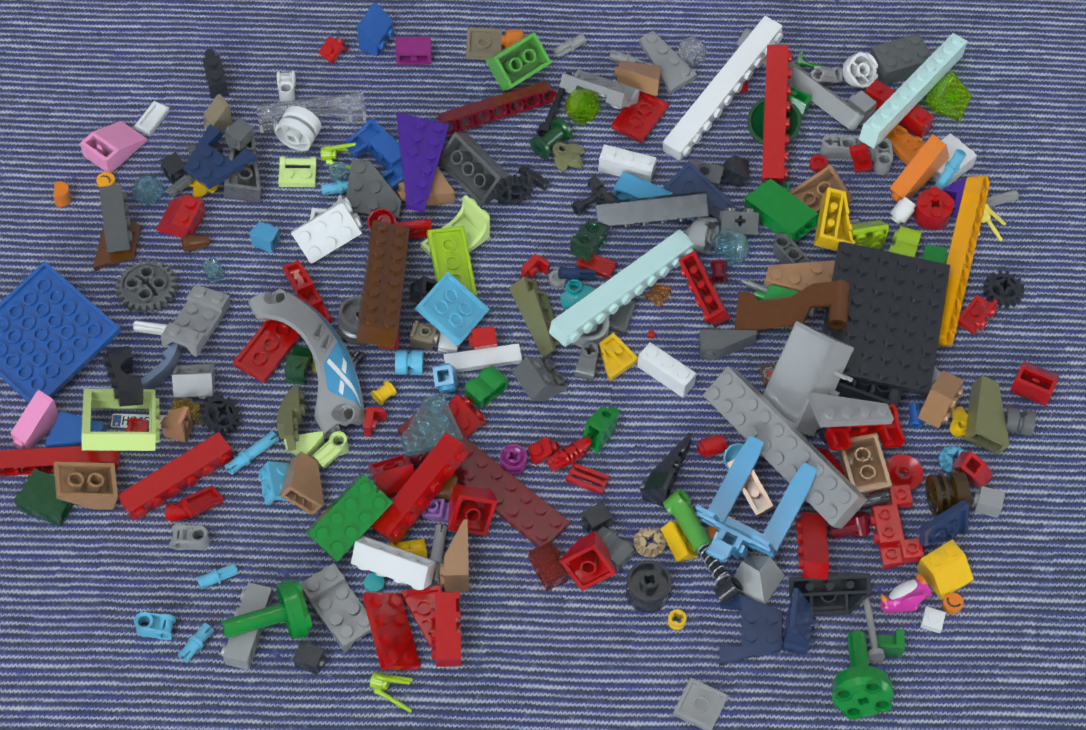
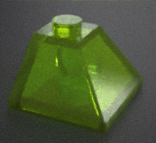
M952 71L937 82L929 91L925 102L934 113L961 121L972 94Z

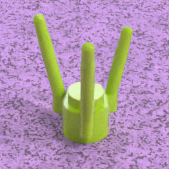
M356 143L322 146L321 160L326 161V165H334L350 170L351 166L333 160L337 159V152L348 151L346 148L356 146Z
M374 671L370 680V688L375 689L374 694L383 696L409 713L412 712L411 708L383 692V690L389 688L390 682L409 685L413 678Z

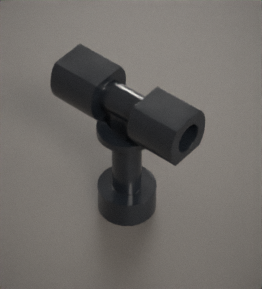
M595 175L587 183V186L592 190V195L582 202L576 200L571 204L574 213L580 216L586 212V207L594 202L615 201L618 199L611 191L607 192L604 189V183Z

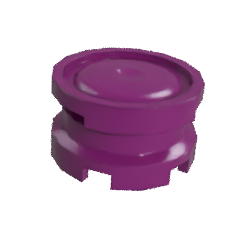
M518 444L506 445V448L500 452V466L511 475L521 474L527 467L526 450Z

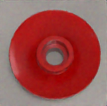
M899 454L891 457L886 462L892 486L909 484L910 490H913L922 482L923 469L915 458Z

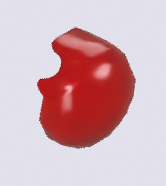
M379 208L372 211L368 216L367 225L371 230L373 220L390 224L396 223L397 220L390 210Z

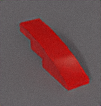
M297 260L283 266L282 270L295 295L310 304L329 323H332V318L324 307L323 300L316 291L313 281L301 262Z

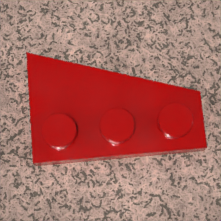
M441 585L427 587L424 590L411 589L401 591V595L429 647H436L435 640H431V628H435V621H431V608H435V592H442Z

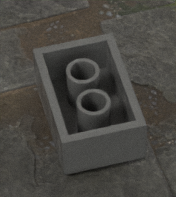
M919 33L871 47L870 55L875 58L878 64L876 74H878V78L885 85L908 79L932 55Z

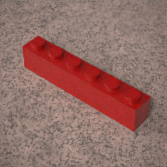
M219 432L118 494L120 505L132 521L144 517L153 508L160 507L164 501L179 495L188 486L195 485L199 479L211 475L215 469L228 464L234 458L232 448Z
M445 433L392 499L393 503L372 524V528L380 536L396 546L403 539L409 528L417 521V518L424 509L429 506L436 494L441 491L447 480L453 476L459 465L466 459L470 451L465 445Z

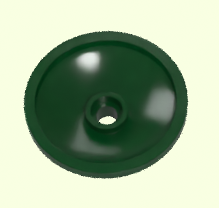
M765 98L752 106L747 118V126L751 136L762 145ZM791 101L790 112H786V118H790L789 128H786L785 134H789V143L795 139L801 127L800 112Z

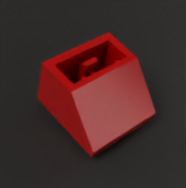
M1024 360L1010 392L1047 406L1060 375Z

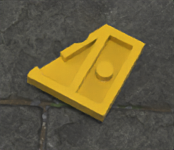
M614 333L599 343V350L610 382L638 362V357Z

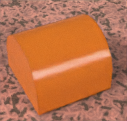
M55 181L53 198L57 207H65L72 200L68 185L62 181Z

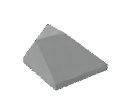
M749 555L741 562L734 577L743 586L744 590L740 594L757 602L767 604L785 575L770 556Z

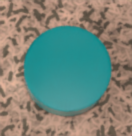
M375 573L369 574L364 580L365 590L367 592H382L385 587L384 578L377 576Z

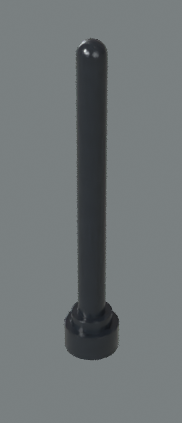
M559 87L557 98L552 103L545 122L540 124L536 131L539 137H542L552 129L551 123L566 89Z

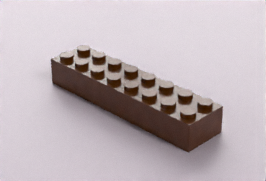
M375 220L372 222L368 239L355 341L394 348L399 328L409 227Z

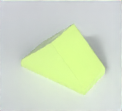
M323 431L300 434L299 441L296 442V450L289 452L296 456L302 451L311 457L325 444ZM284 439L286 450H288L286 439Z

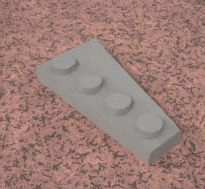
M654 31L639 39V44L653 65L662 66L660 80L667 87L669 95L697 79V74Z
M810 392L808 395V400L820 427L892 424L894 420L888 404L813 392Z

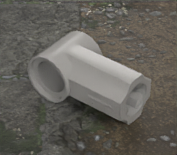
M816 66L811 72V77L816 82L829 85L841 82L843 80V73L838 66L833 68Z

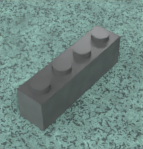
M121 184L99 187L107 252L130 250L129 242H132L133 238L132 231H128L131 228L130 217H126L130 215L128 204H124L128 202L127 193L122 191Z

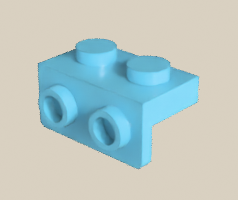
M267 461L260 469L259 479L261 480L262 496L265 499L266 505H271L274 500L288 501L279 495L289 463Z

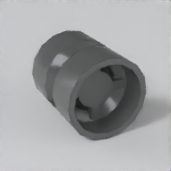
M1007 407L1005 413L1007 432L1016 433L1019 431L1021 435L1032 436L1035 428L1036 412L1029 410L1020 412L1017 408Z

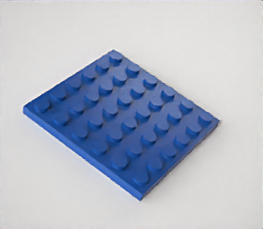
M44 261L0 302V377L28 403H30L38 390L52 398L122 330Z

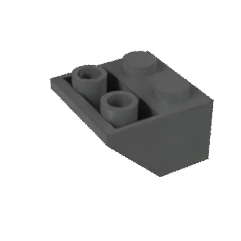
M526 356L512 371L531 401L543 402L569 388L565 383V378L559 374L555 368V363L550 359Z

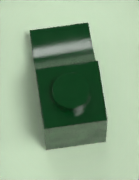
M293 346L291 355L288 354L284 370L286 383L306 384L312 359V353L309 348Z

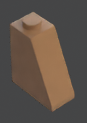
M620 61L619 66H615L614 77H617L618 83L657 96L662 66Z
M438 167L426 206L455 203V192ZM403 181L398 183L399 191L397 195L401 202L404 201L406 204Z
M301 451L290 462L279 496L311 515L315 514L324 505L318 461Z

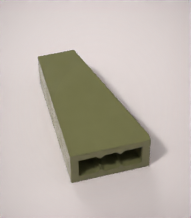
M982 375L971 386L965 440L995 454H1000L1009 446L1000 387L998 382Z

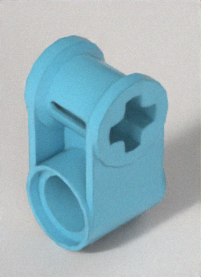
M140 612L135 616L134 623L136 631L140 636L158 638L160 640H171L173 637L171 631L173 624L176 622V617L170 614ZM143 622L149 623L145 627L140 626V624Z

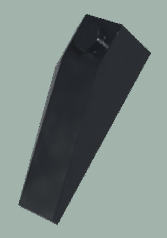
M688 433L650 473L647 481L643 480L640 488L642 500L664 507L663 502L671 492L691 445V433Z

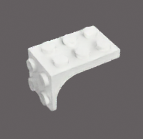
M338 196L337 202L329 209L291 231L292 236L311 264L362 234V221L357 213L353 214L352 205L347 197Z

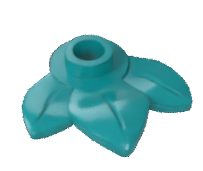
M577 279L570 280L565 285V292L560 298L562 307L564 309L570 308L593 292L594 289L591 286L583 285Z

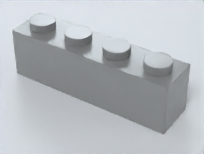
M248 582L246 589L242 590L240 597L242 602L240 608H236L234 617L271 606L274 597L272 588ZM263 628L229 638L228 643L223 645L221 652L225 665L249 670Z

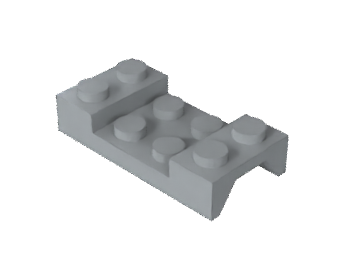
M577 70L574 76L562 73L560 87L566 89L565 91L574 94L577 91L598 92L599 96L607 97L606 103L612 104V107L616 109L637 104L640 89L582 70Z
M195 284L187 296V303L173 323L169 322L161 334L162 346H167L169 343L174 342L186 346L191 354L197 357L230 307V295Z
M334 563L300 583L304 597L344 653L350 649L355 641L368 633H372L366 609L347 585L344 576Z

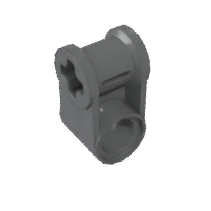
M587 342L582 346L576 365L575 377L594 381L599 351L595 343Z

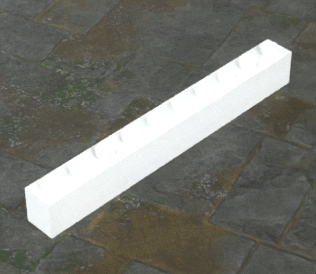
M767 16L763 17L663 141L664 152L680 162L690 154L693 145L699 143L702 134L711 128L713 120L720 117L723 108L731 103L735 93L740 92L743 83L751 78L754 69L760 67L763 58L767 55V45H775L776 42L779 43L783 37L782 25Z

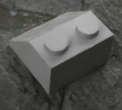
M215 364L176 365L172 373L173 396L179 397L180 400H187L198 396L199 399L212 396L215 391Z

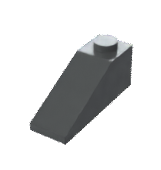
M700 330L698 338L699 359H720L755 344L757 330Z

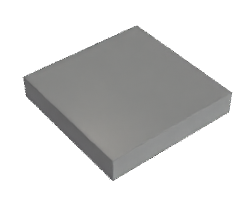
M690 678L673 715L703 730H713L729 695Z

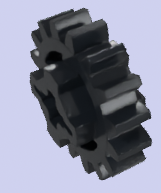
M514 174L512 178L507 176V178L500 180L501 183L495 184L496 188H493L495 199L498 200L499 204L503 202L504 205L508 203L513 205L514 202L519 204L521 201L526 200V196L530 197V192L534 191L531 179L529 180L528 176L524 177L523 174L519 177Z
M999 270L997 275L992 272L991 276H987L984 282L983 295H987V301L992 300L993 302L994 299L998 300L999 308L1005 305L1006 309H1008L1010 304L1015 307L1017 302H1021L1025 292L1023 290L1024 284H1020L1021 278L1015 279L1016 274L1009 275V271L1002 274V271Z
M213 394L211 397L207 396L200 403L199 406L201 408L197 413L201 414L198 420L204 422L202 427H208V433L213 430L214 434L219 432L224 436L227 432L230 434L238 426L237 421L240 419V416L236 414L240 410L234 408L235 402H229L230 397L224 399L223 394L219 397Z

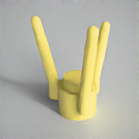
M985 204L981 222H987L999 241H1002V237L990 220V215L1004 226L1006 222L988 204Z

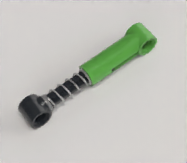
M678 488L663 502L664 507L675 517L695 553L701 554L700 557L705 560L704 564L708 566V571L712 572V578L716 579L717 587L715 588V593L717 597L725 604H729L743 592V586L736 577L725 572L724 565H721L719 560L706 553V549L709 548L712 540L691 507L690 497L685 491Z

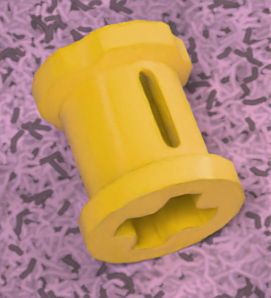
M387 380L376 391H371L373 399L379 405H383L384 401L391 395L395 396L397 394L394 386Z

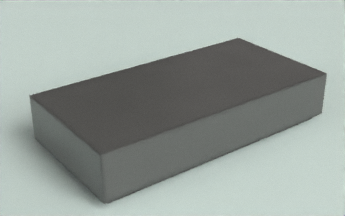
M631 300L627 305H622L616 313L612 314L609 323L610 331L623 335L626 334L637 301Z

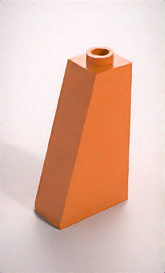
M934 134L930 136L891 185V197L897 203L904 196L910 200L949 159L947 145Z

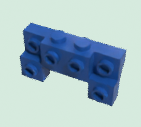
M372 118L357 133L345 140V144L356 143V146L346 149L356 159L368 151L387 170L381 176L393 191L399 189L398 183L403 182L399 143L392 134H389Z

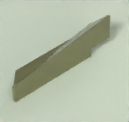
M523 277L513 284L509 290L542 357H547L556 350V345L560 343L549 333L551 321L555 317L547 292L538 290L536 280Z

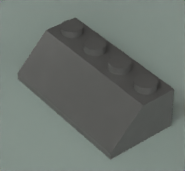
M455 132L442 150L439 164L480 206H484L495 199L493 188H496L495 184L501 183L500 180L507 178L509 175L467 133Z

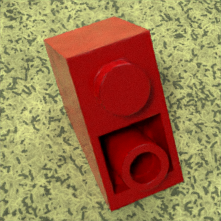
M962 451L951 466L955 471H964L968 481L979 490L982 486L985 487L993 476L988 465L972 451Z

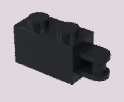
M207 49L204 52L205 58L202 61L211 99H214L218 94L222 97L229 96L220 55L216 56L213 49Z

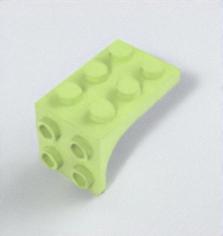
M465 195L462 197V207L459 213L442 228L464 226L470 253L490 238V216L487 211L482 210L477 205L474 199H470ZM427 238L421 242V248L431 257Z

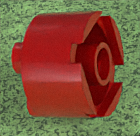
M935 186L923 191L918 196L914 211L915 222L925 230L936 229L937 231L945 228L953 211L954 200L948 193Z

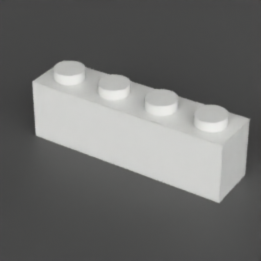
M364 536L355 541L351 564L358 566L361 570L375 572L377 576L392 578L396 583H405L411 585L413 589L424 590L432 584L436 561Z

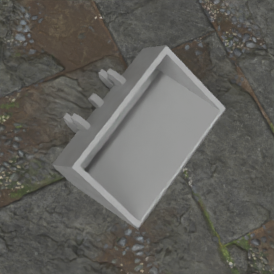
M796 321L763 396L799 432L814 437L819 424L808 400V395L810 392L839 396L840 393L835 389L840 378L850 382L853 380L852 377L844 374L843 371L854 347Z

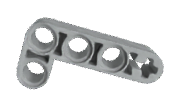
M826 135L822 139L820 154L830 159H852L849 146L864 143L859 140V136ZM885 137L875 148L868 146L872 160H874V170L879 175L888 174L893 161L892 141Z

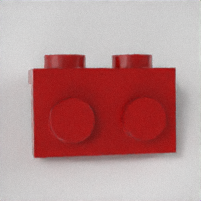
M976 295L959 316L958 325L974 335L979 329L982 331L988 323L987 319L989 317L993 318L997 313L998 308L996 306L998 300L994 299L990 303Z
M457 394L441 411L456 429L468 439L480 425L486 426L488 423L484 420L485 415L472 406L474 403L468 396L463 397Z

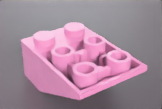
M122 121L93 131L80 145L85 158L105 172L112 173L147 141V138Z

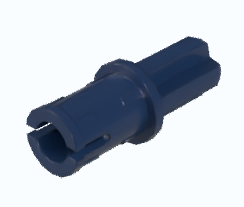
M578 266L575 268L559 267L558 269L559 279L594 280L596 275L594 270L580 269Z

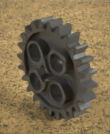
M140 259L138 265L132 262V268L126 266L127 272H120L121 277H117L118 283L115 284L116 294L119 302L123 303L124 308L128 307L130 312L135 309L136 314L143 310L144 315H146L147 311L150 310L154 314V309L157 308L161 311L162 305L168 307L167 301L173 302L172 296L177 295L176 276L174 271L170 270L169 265L164 266V262L158 265L156 259L153 263H150L149 259L146 260V263H143Z

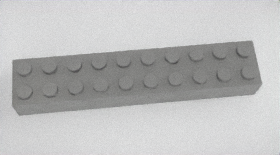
M727 366L703 394L746 440L749 436H753L763 441L764 445L760 454L789 483L803 463H807L817 469L806 500L832 527L842 529L868 500L738 370Z

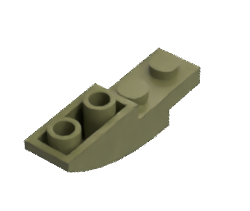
M298 384L288 391L277 415L280 439H286L288 451L296 450V442L299 441L298 424H303L302 416L306 415L305 405L302 404L305 403L304 392H300Z

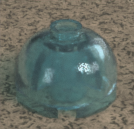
M722 230L714 239L715 253L727 262V267L735 266L747 258L749 254V241L739 230Z

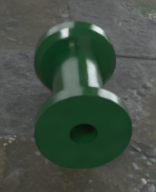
M555 118L552 121V129L541 138L537 136L531 138L530 146L536 155L542 159H547L551 154L550 148L561 139L569 140L572 137V130L563 119Z

